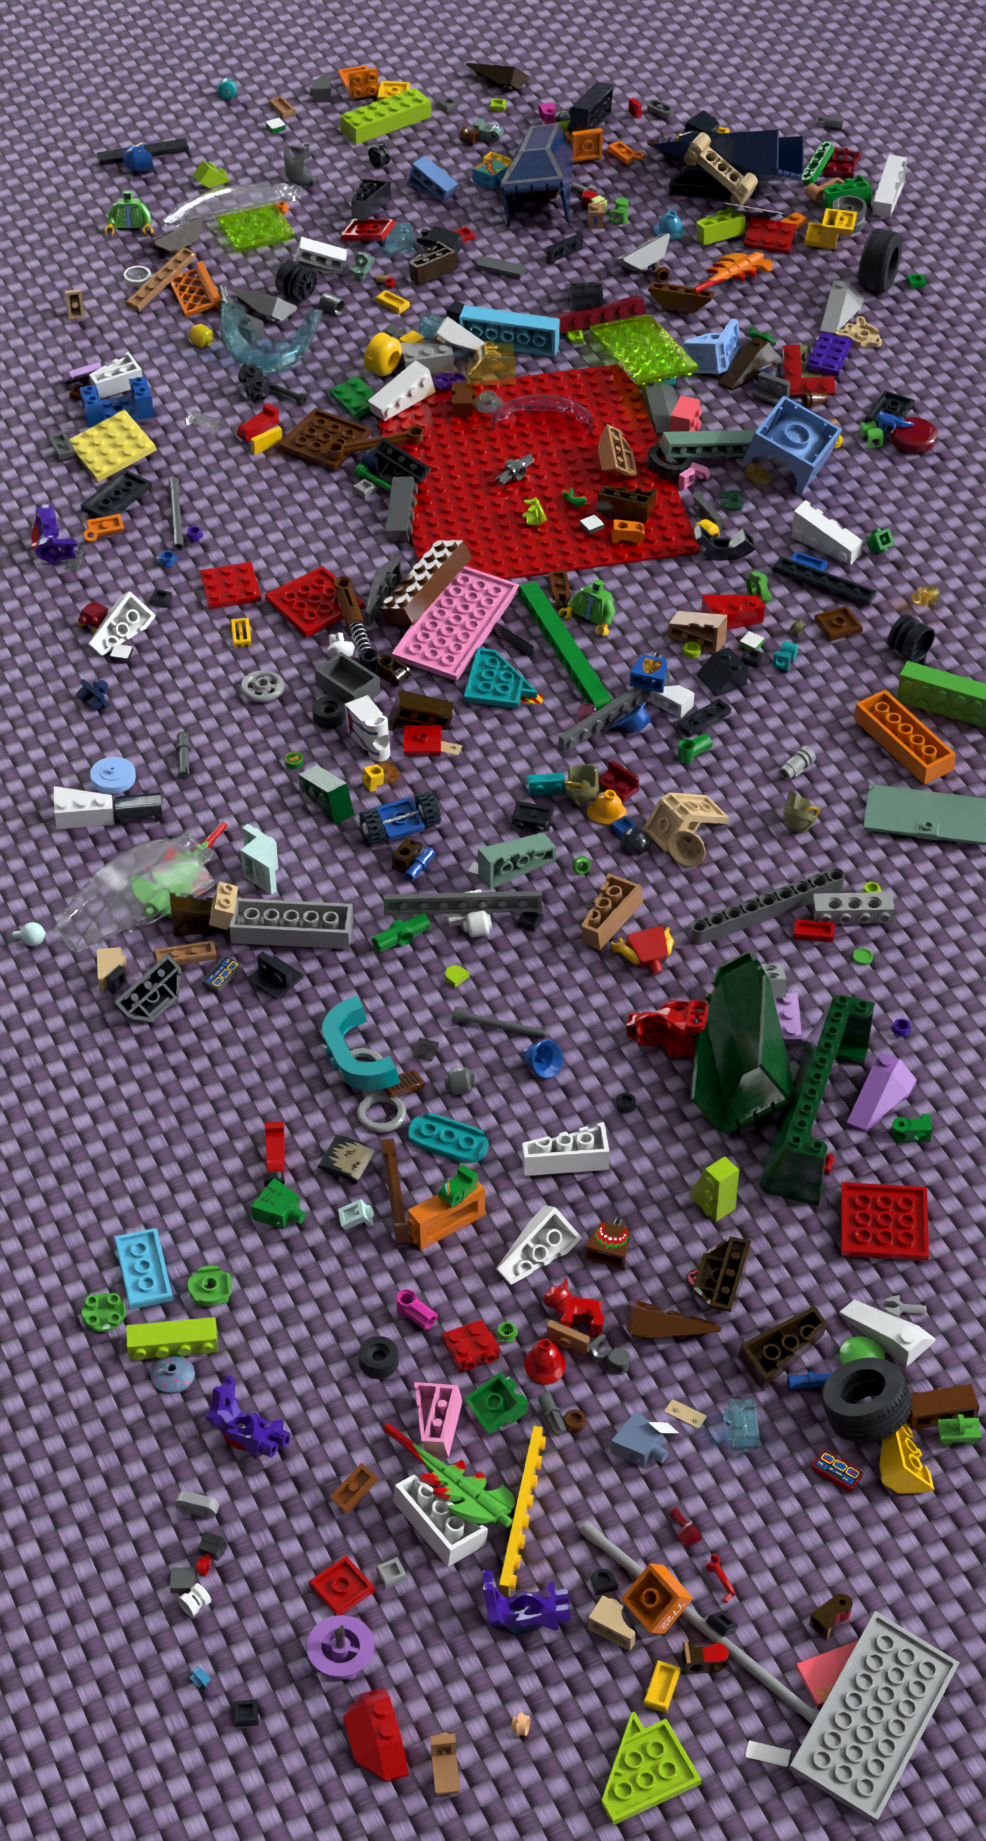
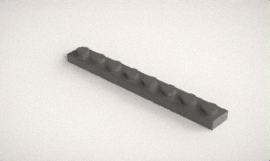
M668 669L665 686H668L670 683V670ZM637 687L627 691L559 736V750L565 753L573 749L577 744L588 739L591 735L651 697V691Z
M542 891L384 895V915L461 914L485 911L486 913L542 912Z

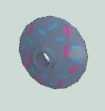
M167 1356L158 1360L153 1365L150 1373L151 1383L157 1390L163 1393H180L192 1384L195 1377L194 1366L188 1359L182 1356Z

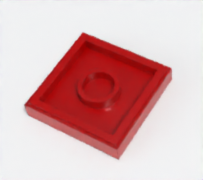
M344 1556L308 1581L310 1588L335 1616L343 1615L375 1592V1587L347 1556Z

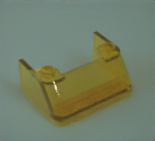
M485 341L465 364L466 384H516L514 343Z

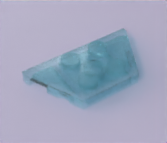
M395 221V226L383 240L387 259L392 258V254L396 252L402 254L407 250L416 248L412 224Z

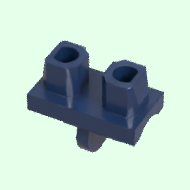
M84 679L79 682L82 687L76 695L83 702L91 696L92 698L87 704L94 711L102 705L105 708L110 705L103 695L108 693L107 682L104 680L94 681L93 686Z

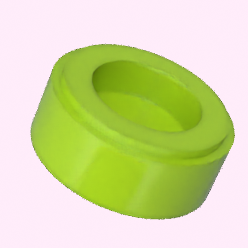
M688 642L684 644L683 655L685 657L695 659L700 656L701 646L698 643Z

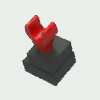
M207 1531L204 1532L198 1546L199 1553L202 1555L195 1568L198 1569V1574L206 1576L212 1559L219 1561L221 1555H224L227 1545L223 1537Z

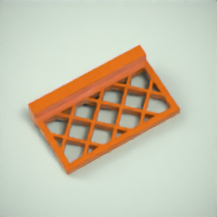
M203 261L197 262V268L178 274L170 282L186 317L216 307L217 311L220 310V296ZM200 292L205 293L203 296L198 295Z

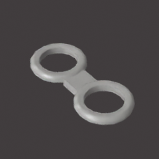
M358 1048L350 1051L354 1058L365 1057L373 1061L383 1058L372 1049ZM360 1089L364 1099L358 1106L357 1117L364 1128L372 1132L384 1133L397 1129L404 1122L407 1113L405 1104L400 1098H390L383 1089ZM377 1102L390 1103L398 1110L397 1116L387 1123H375L369 1120L365 1113L370 1105Z

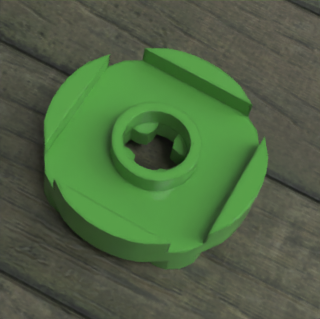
M758 571L748 573L747 576L749 578L746 579L748 595H759L764 605L772 600L767 587V576L765 574L761 575Z
M204 1266L196 1270L197 1273L193 1277L191 1275L188 1281V1290L190 1297L197 1306L210 1307L228 1302L229 1296L232 1293V1279L228 1272L226 1274L218 1266ZM209 1283H212V1285L215 1286L212 1289L205 1288L208 1287Z

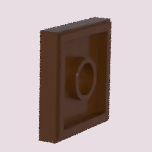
M847 606L819 613L814 617V620L830 642L863 632L862 625Z

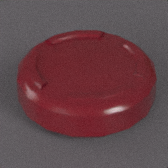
M918 417L904 418V421L912 422L914 426H896L894 430L892 428L891 441L901 451L912 454L924 453L936 445L938 431L933 424L925 419Z

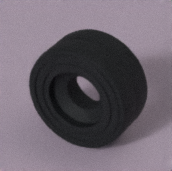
M324 696L317 699L313 704V720L319 727L333 729L344 723L346 719L345 704L340 698Z
M374 1336L365 1340L360 1346L358 1353L359 1366L364 1374L371 1378L382 1379L396 1371L399 1364V1351L394 1341L384 1336ZM375 1354H383L385 1358L381 1361H376L373 1359V1356Z

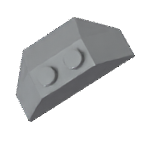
M669 233L658 235L616 258L614 261L616 264L631 271L639 270V272H643L648 269L647 266H652L656 262L659 263V260L664 258L670 235Z

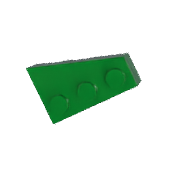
M861 174L857 175L856 179L853 180L850 178L845 179V183L840 185L837 182L823 188L822 205L825 208L832 209L833 201L836 198L847 195L859 197L866 204H871L872 186Z

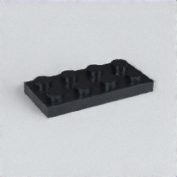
M125 469L83 502L81 510L96 518L119 514L151 489L152 482Z

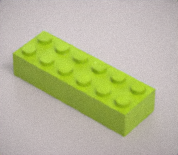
M411 88L405 92L397 93L394 96L340 115V131L357 145L432 117L431 101L416 88Z

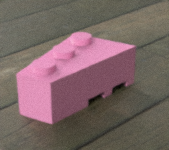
M414 1382L421 1441L424 1450L434 1457L449 1458L462 1405L458 1385Z

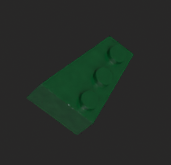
M318 765L299 774L301 790L308 795L335 825L355 816L346 782Z

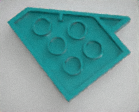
M477 648L464 693V702L518 709L521 696L537 698V690L496 650Z

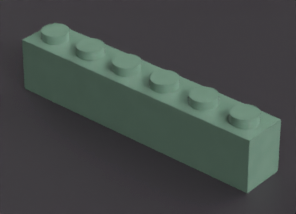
M756 430L663 432L659 446L666 458L745 456Z

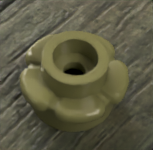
M795 620L790 628L792 630L791 634L799 636L806 624L802 620Z

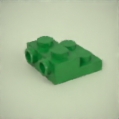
M501 1372L465 1398V1401L489 1435L507 1422L510 1424L514 1423L529 1411L526 1407L529 1402L521 1392L517 1394L514 1390L517 1387L510 1376L505 1378Z

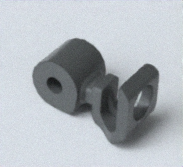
M600 1334L590 1347L591 1363L603 1364L607 1361L608 1370L616 1375L627 1373L630 1361L629 1353L624 1349H615L611 1352V1349L607 1348L603 1353L599 1354L606 1343V1335Z

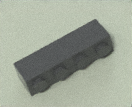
M393 477L386 524L388 542H409V536L413 533L411 521H414L415 494H418V485L415 484L413 477Z

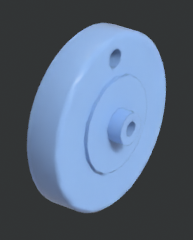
M121 757L104 758L96 762L90 770L92 786L99 792L106 794L124 792L134 784L136 779L134 765Z

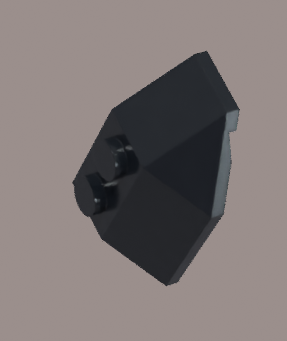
M686 165L669 183V195L730 200L731 191L701 166Z
M383 437L373 450L377 475L391 485L393 477H413L415 484L418 485L424 481L432 469Z
M169 954L165 955L113 1004L127 1019L152 1023L179 998L181 967Z

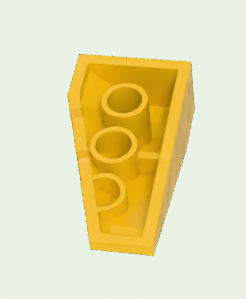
M907 1421L897 1432L882 1440L879 1465L881 1481L887 1488L893 1489L898 1494L932 1492L934 1486L930 1471L927 1466H922L919 1459L922 1453L911 1441L914 1435Z

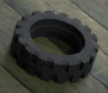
M660 444L652 445L646 460L647 467L652 470V473L658 474L661 478L665 477L668 480H678L679 474L690 468L693 458H673L681 465H669L659 459V457H665L659 446Z

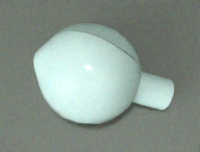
M31 922L24 925L21 931H14L12 936L13 939H21L28 946H37L43 941L45 931L40 924Z

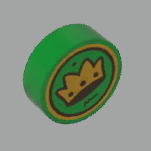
M293 751L286 754L285 765L288 768L298 769L303 766L304 759L300 752Z

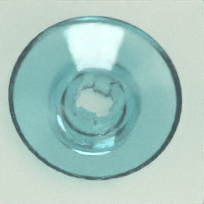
M483 391L475 399L476 409L480 412L493 413L503 407L502 399L493 391Z

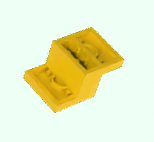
M826 208L822 224L809 222L804 245L835 249L839 234L853 235L857 212Z

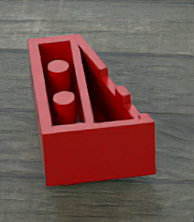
M702 594L701 611L702 613L728 615L727 630L764 623L765 605L759 595Z

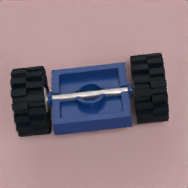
M428 791L415 795L414 802L411 797L360 812V826H362L361 830L367 843L373 845L385 841L386 836L390 842L425 831V828L440 824L441 813L439 812L440 808L437 805L438 802L435 795L433 796V793Z

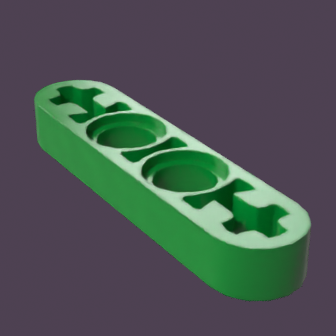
M830 141L823 142L818 147L804 174H802L801 180L805 186L816 182L834 152V147Z

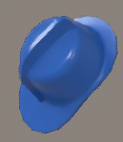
M642 702L630 713L615 721L609 726V729L620 725L628 732L634 733L642 730L651 721L643 707L646 702Z

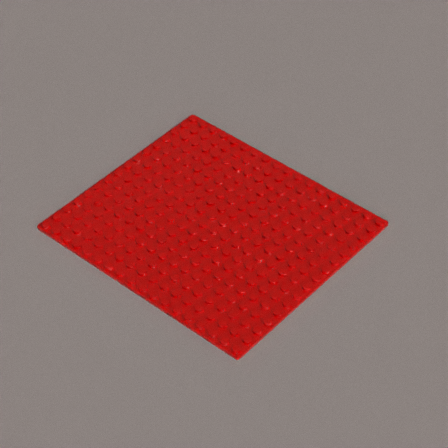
M628 363L472 383V389H475L476 409L472 410V416L452 417V389H439L436 387L433 394L386 421L377 416L382 437L407 432V429L411 426H419L424 430L423 442L420 444H411L408 441L394 444L432 468L424 481L418 484V494H415L417 504L413 508L414 521H411L413 533L410 535L418 563L438 540H463L472 556L465 565L466 567L504 580L546 575L552 571L567 570L568 572L700 553L699 544L695 540L694 531L674 480H668L665 477L661 478L658 474L652 473V470L647 467L646 460L649 449L652 445L655 446L656 443H659V440ZM607 424L621 430L623 433L622 437L627 441L634 455L637 470L636 476L615 477L611 474H606L601 469L598 446ZM528 454L532 455L534 462L526 467V474L521 480H509L501 486L498 485L495 479L504 472V466L508 460H521ZM659 457L662 462L667 464L665 457ZM603 486L625 487V490L641 488V491H652V488H658L656 507L646 523L642 522L645 530V539L642 542L634 543L631 540H619V543H612L611 531L614 519L636 521L621 519L612 515L606 516L596 512L598 493ZM570 488H572L573 497H586L587 505L576 507L563 499V490L569 493ZM537 498L547 521L538 526L527 525V519L522 515L528 512V508L532 504L528 505L524 500ZM596 515L603 522L604 529L589 535L580 526V520Z

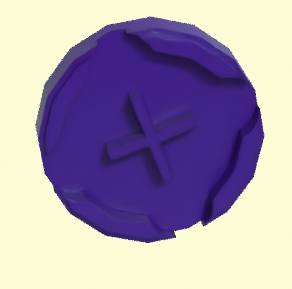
M449 372L436 375L433 379L434 387L439 389H452V383L466 382L465 376L461 373H455V375H451Z

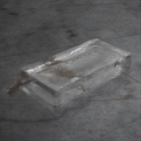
M196 410L192 411L185 418V424L213 434L222 426L221 420Z

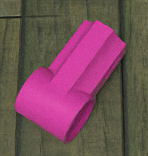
M404 1289L397 1294L396 1311L399 1316L411 1319L424 1330H429L434 1325L438 1314L416 1299V1294L412 1290Z

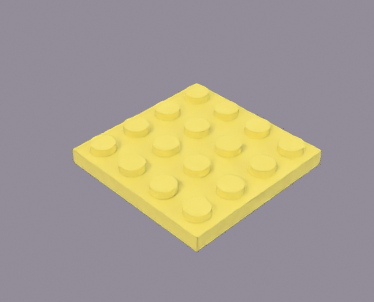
M125 409L69 439L76 456L98 482L157 450L155 444Z

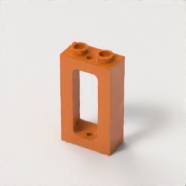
M478 1181V1187L456 1207H451L440 1200L437 1194L409 1209L407 1224L409 1226L408 1235L410 1242L413 1245L416 1244L420 1250H423L485 1216V1188Z

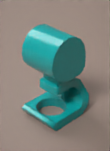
M784 641L780 652L776 651L774 653L772 667L789 671L790 661L794 662L796 659L799 645Z

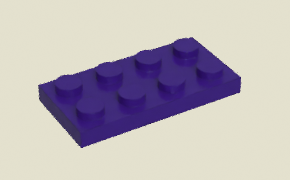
M821 333L807 363L806 370L838 377L852 346V339L843 336H833L829 333Z

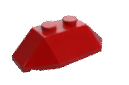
M383 1687L361 1693L343 1715L354 1761L369 1772L377 1775L384 1782L409 1776L403 1741L388 1692Z

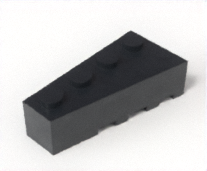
M362 178V183L359 184V188H357L351 200L352 219H358L360 222L367 221V219L391 200V182Z

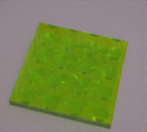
M274 200L215 214L217 223L236 253L295 239L294 231Z

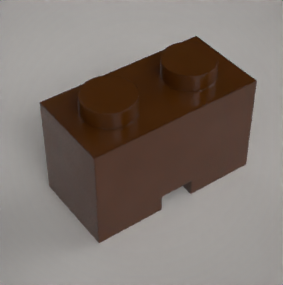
M472 382L452 383V417L472 416V410L476 409L475 389H472Z

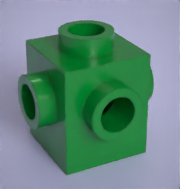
M877 528L870 531L871 535L865 536L867 540L866 545L871 553L877 551L878 554L888 551L887 547L895 545L890 528L885 530Z

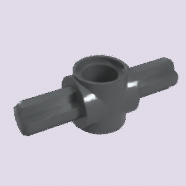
M528 454L521 460H508L504 466V472L495 479L498 485L501 486L509 480H521L526 474V467L534 462L532 455Z

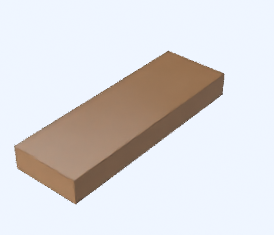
M213 940L155 949L157 963L167 954L178 965L217 959Z

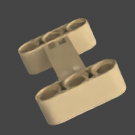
M701 132L691 142L684 157L685 162L696 166L698 163L733 193L731 196L733 204L743 205L751 197L758 183L756 176L752 173H747L745 176L740 174L709 147L711 143L710 137L706 133Z

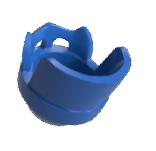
M143 142L128 147L122 153L125 166L132 171H136V173L154 171L151 153H146L147 151L144 150L145 143Z

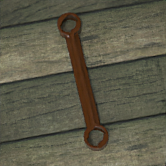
M411 426L407 429V432L383 436V438L393 444L407 441L411 444H420L423 442L424 430L419 426ZM382 437L343 445L339 442H331L327 445V457L331 460H340L344 454L375 448Z
M394 1138L381 1140L382 1155L389 1191L396 1245L409 1244Z

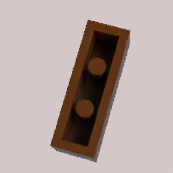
M959 1384L950 1388H936L932 1391L911 1393L913 1403L908 1417L911 1430L937 1426L939 1419H957V1415H963L964 1418L978 1417L980 1406L972 1384Z

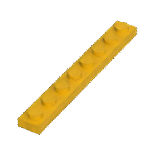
M533 1426L499 1584V1592L508 1598L510 1590H515L517 1576L514 1575V1571L520 1568L521 1555H518L519 1549L524 1548L525 1535L522 1533L523 1529H528L530 1515H527V1510L532 1509L534 1495H531V1491L536 1489L538 1475H535L536 1469L540 1470L542 1456H539L540 1450L544 1451L546 1437L542 1436L543 1427Z

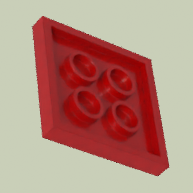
M252 562L200 570V577L209 610L262 601Z

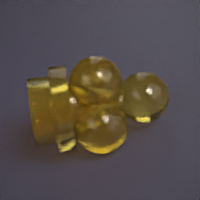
M749 463L744 474L747 476V479H752L754 484H759L762 480L764 483L772 481V475L765 473L763 466Z
M920 586L917 592L912 595V601L919 603L921 606L935 603L940 597L939 590L933 586Z

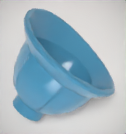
M673 210L665 213L660 218L659 223L653 228L656 235L669 233V240L680 239L685 234L681 220Z

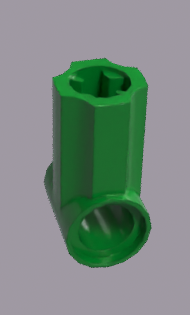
M705 733L692 740L683 739L679 741L677 760L682 764L692 763L694 756L712 748L713 742L710 736Z

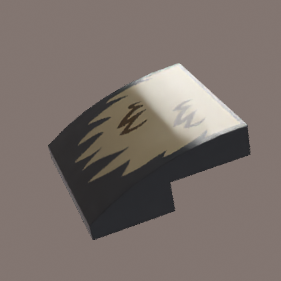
M336 1135L320 1161L318 1168L335 1178L339 1174L356 1185L376 1150L357 1140Z

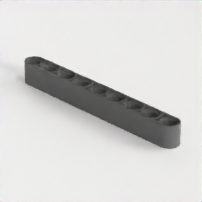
M831 868L697 918L690 924V942L695 945H703L812 904L813 894L840 893L844 887L845 873L840 868Z

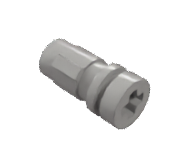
M803 746L794 754V757L790 758L779 769L780 776L787 781L792 777H797L804 771L803 768H807L816 760L815 753L811 748Z

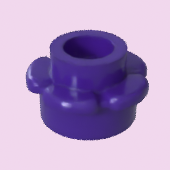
M192 526L188 528L186 535L188 540L198 542L203 537L199 527Z
M901 1018L895 1020L891 1030L898 1037H906L911 1033V1026L909 1021Z

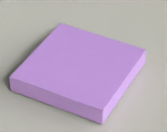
M97 362L69 371L62 378L67 383L89 376V374L100 369L101 364Z

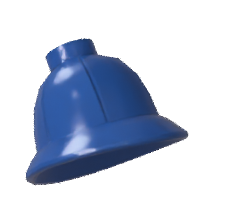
M546 1039L525 1048L522 1053V1057L527 1065L542 1078H553L562 1069L563 1054L561 1048L552 1040Z

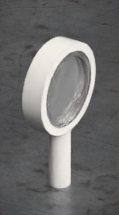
M133 266L124 272V281L129 286L141 287L153 275L144 266Z

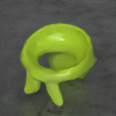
M537 498L524 500L526 504H532L528 508V512L522 515L527 519V525L538 526L547 521Z

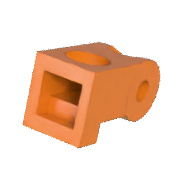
M614 519L611 531L612 543H619V540H631L634 543L642 542L645 539L644 525L640 522Z

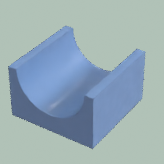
M783 396L755 432L743 462L749 464L753 458L760 455H770L782 460L791 468L796 477L797 488L795 492L802 495L830 457L842 429Z

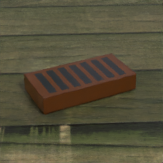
M415 1070L398 1074L399 1084L383 1090L390 1098L424 1088L425 1081Z

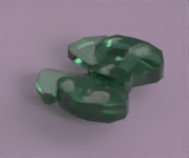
M737 490L721 492L720 498L729 499L721 501V507L730 511L742 510L744 504L740 499L743 497V493Z

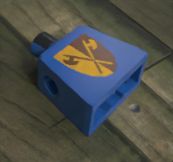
M657 652L653 653L652 656L642 655L630 671L629 686L663 693L667 675V660L663 659L662 654Z

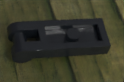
M578 233L546 247V263L552 265L556 260L582 250L583 235Z

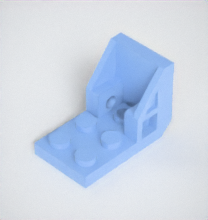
M731 319L721 333H708L685 340L684 350L687 373L719 374L728 370L741 349L737 319Z

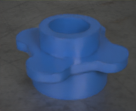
M164 551L160 555L161 558L157 560L158 564L172 567L173 563L178 561V557L174 556L172 551Z

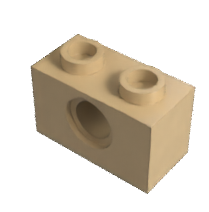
M223 882L218 883L213 897L209 925L228 930L234 915L238 886Z

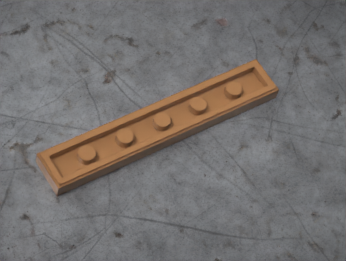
M181 248L126 301V306L140 312L196 258V253L187 248Z

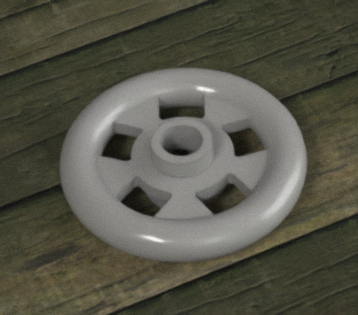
M260 670L252 672L241 682L242 694L254 702L263 703L275 700L284 691L283 679L272 671ZM271 680H274L276 683H275V684H271L270 681H271Z

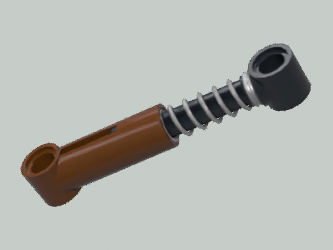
M338 576L334 581V597L338 600L347 628L353 635L359 653V664L369 671L375 672L377 669L378 652L370 647L369 639L366 638L367 634L365 629H363L365 622L352 589V580L347 576Z

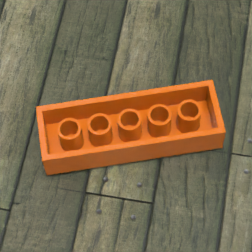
M883 690L856 703L854 720L924 785L954 770L956 753L889 692Z

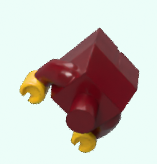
M95 601L87 604L80 612L77 625L81 627L86 624L90 627L95 626L92 629L94 634L108 614V608Z

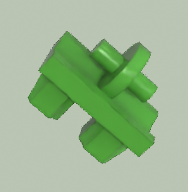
M957 1415V1419H939L937 1421L940 1443L943 1446L952 1445L954 1442H963L968 1445L982 1440L979 1418H964L963 1415Z

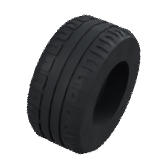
M880 228L871 231L865 242L858 270V282L862 288L881 293L890 289L896 277L902 254V237L899 233Z
M874 1357L852 1360L836 1369L829 1376L821 1394L824 1411L834 1432L846 1440L857 1443L876 1442L893 1435L907 1421L913 1403L909 1387L900 1368L887 1360ZM878 1396L868 1403L856 1404L866 1397Z

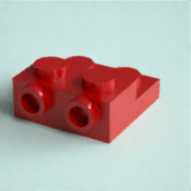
M483 1319L441 1333L442 1340L458 1372L471 1370L476 1366L492 1363L499 1359V1346L492 1332L488 1331Z

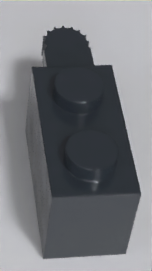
M433 226L431 230L422 229V236L419 235L416 238V242L427 246V249L429 247L434 248L436 243L440 241L458 254L463 246L462 234L437 226Z

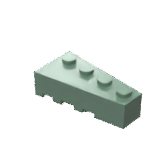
M540 833L478 848V876L491 890L555 861L556 846L545 833Z

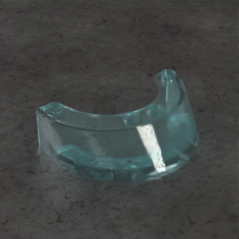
M221 302V333L229 349L228 351L241 364L250 363L251 365L255 363L257 367L262 369L263 373L279 372L293 366L305 355L320 326L323 310H309L305 315L302 325H298V330L294 334L284 339L273 340L261 336L252 328L247 319L244 306Z

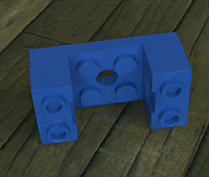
M146 377L129 379L131 395L112 399H99L96 385L81 387L82 409L88 429L124 409L134 421L154 418L152 395Z

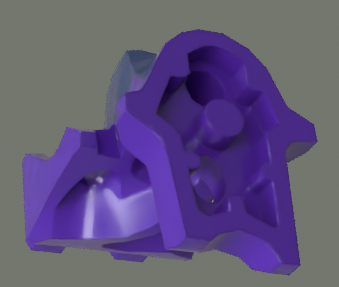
M489 1570L482 1571L483 1591L488 1622L491 1628L506 1627L513 1634L528 1633L542 1626L556 1631L559 1630L558 1622L571 1621L568 1589L555 1590L554 1582H551L541 1591H519L518 1594L508 1598L497 1590L493 1572ZM514 1608H519V1609H522V1610H521V1611H513L512 1609H514Z

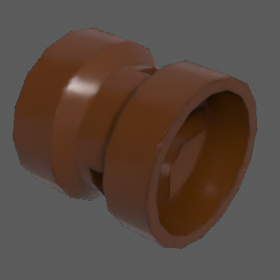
M463 126L459 135L460 141H469L470 144H476L479 138V130Z

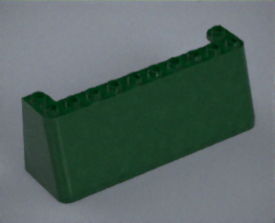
M845 995L835 996L807 1037L798 1063L800 1067L796 1074L797 1077L793 1081L795 1099L791 1100V1104L783 1107L760 1175L759 1187L763 1192L819 1206L824 1191L822 1181L828 1147L825 1142L810 1138V1134L835 1059L864 1066L869 1049L874 1002Z

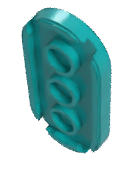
M428 1113L421 1117L417 1116L408 1126L409 1140L416 1148L459 1163L470 1164L478 1162L488 1152V1139L482 1130L437 1114Z

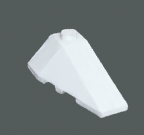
M449 317L443 320L435 334L437 340L443 344L447 343L496 359L502 355Z
M127 592L121 595L112 606L88 645L100 656H103L111 651L115 644H121L146 629L156 615L135 595Z
M543 1206L529 1221L496 1270L512 1285L541 1266H546L552 1260L567 1254L582 1237L555 1207Z
M853 1300L839 1312L841 1317L868 1338L876 1341L883 1350L905 1367L911 1364L936 1340L920 1326L856 1300Z

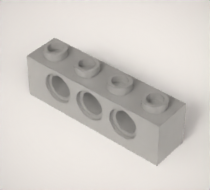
M892 892L813 894L812 911L814 921L835 924L893 923L895 909Z

